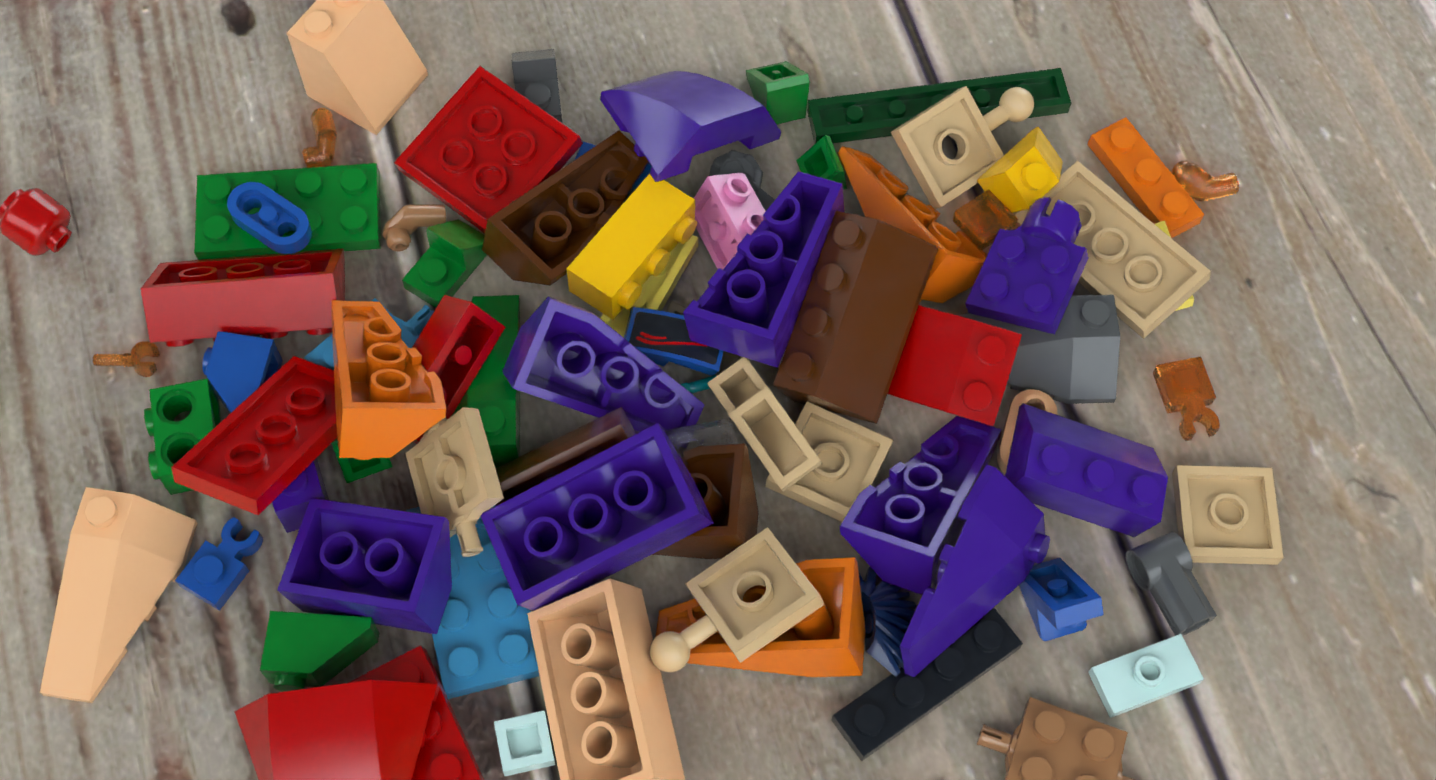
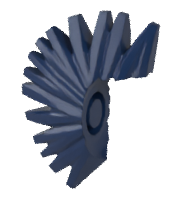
M868 567L864 580L859 573L866 629L865 652L896 677L900 674L898 666L904 668L900 644L915 613L913 609L917 605L913 601L906 600L910 597V593L899 592L902 589L901 587L890 585L883 580L876 585V572L871 567Z

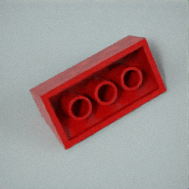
M344 249L160 263L140 288L150 343L165 342L166 346L180 347L193 343L194 339L213 338V341H215L218 331L241 335L260 334L261 338L267 339L284 337L288 334V331L306 330L309 335L331 333L332 300L345 301Z

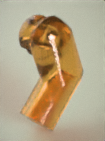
M318 108L311 114V123L317 146H309L302 151L306 168L330 166L334 160L337 131L333 115L326 108Z

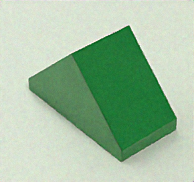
M787 61L746 70L747 80L754 99L765 106L776 124L806 118L810 84L808 73Z

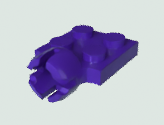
M1050 197L1039 198L1030 206L1020 227L1016 230L1000 228L965 302L968 313L1055 335L1089 258L1085 247L1074 244L1082 227L1079 212L1070 204L1058 199L1049 216L1046 214V211L1052 199Z

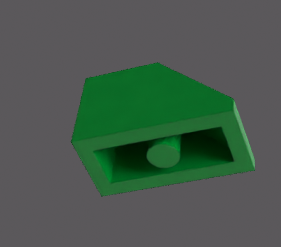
M270 611L260 671L270 684H274V689L282 692L305 689V686L322 687L377 644L380 632L372 617Z

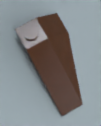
M618 130L488 218L482 251L512 280L552 285L567 274L566 268L619 209L649 161L645 156L638 157L634 151L635 145Z
M745 443L698 446L683 452L684 457L681 459L695 481L713 520V524L652 555L722 559L757 535L759 511L748 447Z

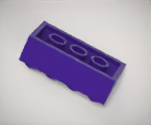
M659 423L495 506L481 515L517 605L532 611L579 592L713 524V520L694 479Z

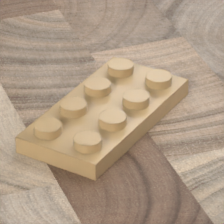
M1078 160L1061 174L1060 181L1042 197H1050L1052 199L1046 211V214L1049 216L1058 199L1070 204L1079 212L1082 227L1074 244L1085 247L1089 258L1078 282L1092 295H1114L1117 316L1143 339L1210 280L1211 271ZM1029 209L1019 211L1013 217V226L1015 228L1022 225Z

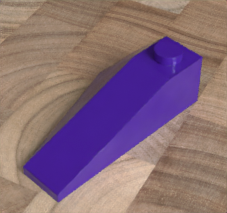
M549 296L521 326L502 370L511 387L515 390L598 418L622 407L634 430L641 432L659 423L671 443L687 447L705 406L702 401L593 312Z
M956 416L921 444V451L905 464L899 461L889 469V477L876 487L869 485L859 493L840 525V534L884 582L923 595L924 590L928 587L935 589L937 574L941 564L939 560L940 554L945 544L954 547L965 523V521L958 518V514L986 464L989 465L1000 439L1001 429Z
M986 464L966 497L958 514V518L965 521L956 545L954 547L945 544L939 557L941 564L937 574V588L928 587L924 590L900 644L904 671L909 676L915 677L1018 587L1027 578L1034 563L1041 564L1046 557L1050 537L1045 535L1044 513L996 467Z

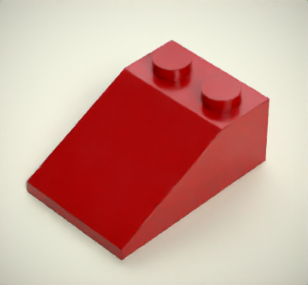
M919 305L888 395L994 427L1022 334Z

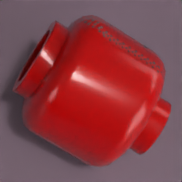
M32 188L26 191L18 189L10 194L0 207V231L5 237L32 256L42 255L49 250L56 253L65 246L71 237L72 232L68 229L71 216L70 212L63 205L41 189Z

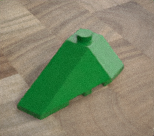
M519 295L473 296L472 303L506 328L452 414L453 416L462 407L479 409L495 468L520 457V391L511 387L502 372L520 330Z

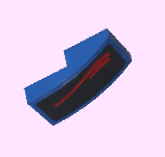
M633 307L630 311L624 338L655 364L664 367L668 362H672L711 376L719 372L724 351L690 341L684 315Z

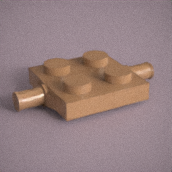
M1032 697L1027 701L1021 723L1012 735L983 724L977 740V745L1006 754V774L1004 780H1135L1122 775L1121 758L1128 732Z

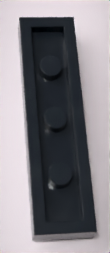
M993 608L915 677L905 674L904 668L901 667L898 676L895 677L891 674L835 713L831 721L859 759L863 761L1014 654L1023 643L997 610Z

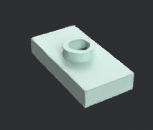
M1182 634L1094 666L1088 672L1110 718L1198 685L1204 680Z

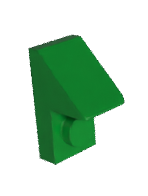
M459 219L427 228L426 233L430 247L402 279L406 290L437 308L444 295L453 297L487 256L482 251L485 235Z

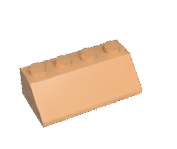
M609 578L527 613L560 780H685L661 671L653 664L650 658V646L653 636L642 589Z

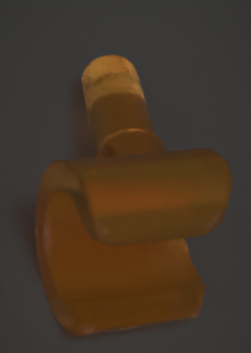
M142 341L132 348L131 353L95 354L93 356V364L95 366L134 367V370L140 376L150 377L157 371L156 364L154 362H141L140 360L147 356L158 357L160 354L158 347L153 342Z

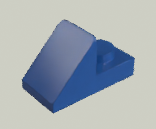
M1061 558L1033 565L1027 578L1019 585L1038 635L1043 641L1082 631L1087 626L1086 620L1104 615L1101 596Z

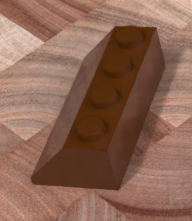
M836 211L773 386L794 402L806 404L808 401L825 410L877 424L938 248L878 219Z

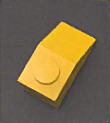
M1036 127L980 176L977 182L1001 215L1029 209L1037 199L1042 198L1060 181L1063 161L1042 130Z

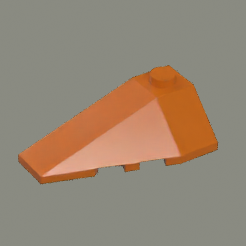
M842 146L838 151V155L865 217L883 221L938 248L920 302L927 300L942 304L972 287L987 254L961 230L955 234L947 227L938 223L936 220L941 213L931 205H926L913 196L905 195L909 190L908 186L870 154Z
M332 300L331 316L339 458H355L358 460L391 458L445 418L446 405L441 380L434 371L427 372L421 364L422 355L415 347L408 348L401 339V328L380 302Z
M856 558L814 559L796 563L820 594L825 605L740 663L717 631L690 650V658L687 663L805 677L863 676L866 629ZM760 585L751 587L745 592L742 601L750 603L759 600L764 595L766 587ZM695 598L659 610L655 637L667 631L681 633L706 614Z

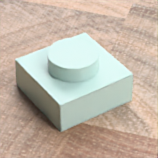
M545 710L494 721L504 776L556 765Z

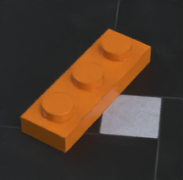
M1127 117L1090 136L1087 145L1139 211L1152 223L1165 221L1171 238L1200 224L1205 214Z

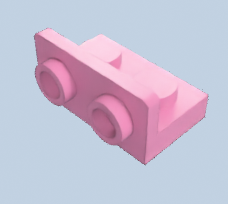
M744 173L707 176L693 198L695 199L696 230L717 269L723 270L738 252L737 246L746 234L752 235L764 220L763 214L766 211Z

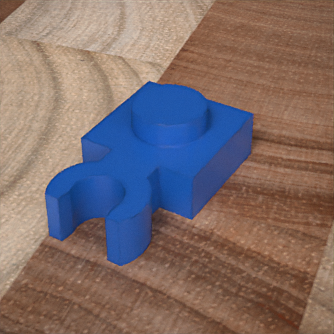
M235 517L228 520L224 525L221 533L222 542L218 547L205 540L175 579L181 588L219 611L250 571L246 564L241 562L242 558L256 553L263 543V537L255 529L246 540L241 542L235 541L236 535L243 528L241 522Z

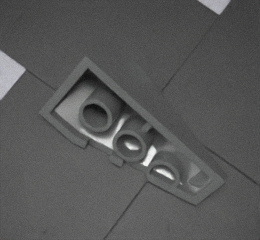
M1114 295L1072 296L1055 335L971 313L958 315L1022 334L1007 382L1011 384L1010 389L1021 392L1026 389L1040 390L1046 394L1053 395V400L1066 404L1115 402L1120 331Z

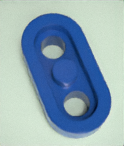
M246 182L234 188L230 193L227 207L234 223L275 252L293 254L304 249L310 242L312 229L305 212L266 185L259 182ZM253 208H261L255 214H248ZM288 231H295L291 236L282 237Z

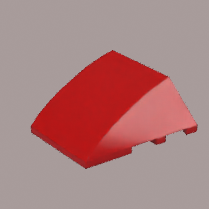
M385 680L358 681L270 693L234 712L258 780H412L420 748H424L427 737L425 729L431 706L437 700L440 685Z

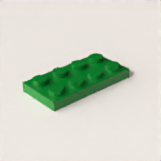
M377 163L197 175L194 253L198 260L280 254L238 227L230 215L227 207L228 197L234 188L246 182H259L266 185L305 212L312 229V237L308 245L299 252L344 249V251L381 249L380 174ZM253 208L248 214H255L261 208ZM288 231L282 237L291 236L295 231Z

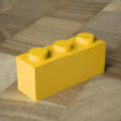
M649 173L566 268L569 292L612 320L615 319L623 308L630 309L640 297L642 286L651 275L658 276L666 267L670 258V252L678 243L685 244L693 235L697 226V221L695 220V199L665 180L655 182Z

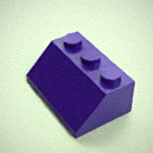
M1024 403L1019 406L1005 477L1033 504L1132 537L1138 536L1161 522L1168 476L1154 448Z
M310 498L277 591L302 612L372 617L374 623L378 625L437 634L452 589L449 520L441 516Z

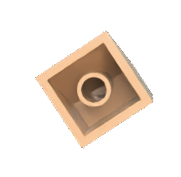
M316 0L287 32L307 96L375 135L382 130L428 76L426 67L384 0Z

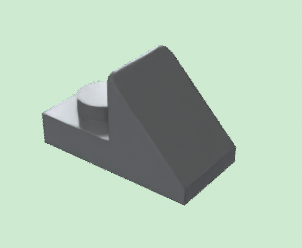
M554 49L512 53L511 61L515 90L562 123Z

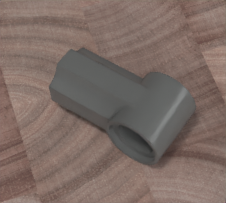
M1170 532L1127 551L1126 562L1132 578L1141 589L1145 591L1150 590L1175 636L1179 634L1184 636L1191 633L1217 616L1191 572L1193 568L1191 554L1185 542L1177 533Z

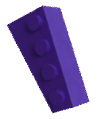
M797 172L763 214L764 220L752 235L747 233L738 244V252L723 270L719 268L708 281V289L699 300H693L684 310L683 315L690 341L778 368L835 212H845L842 183Z

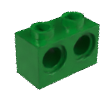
M208 378L149 389L151 408L144 409V419L150 437L154 436L155 451L148 453L149 467L153 479H160L170 495L194 491L174 482L171 467L221 422L219 398ZM191 411L185 419L174 421L178 414Z

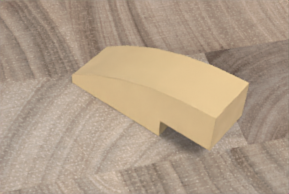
M741 358L707 383L782 491H785L823 464L747 358Z

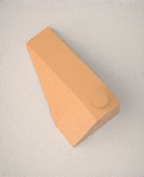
M90 487L85 488L70 533L40 694L93 703L127 653L126 646L142 622L144 620L149 621L157 609L155 603L170 581L175 583V579L184 569L198 524L195 519L135 494Z

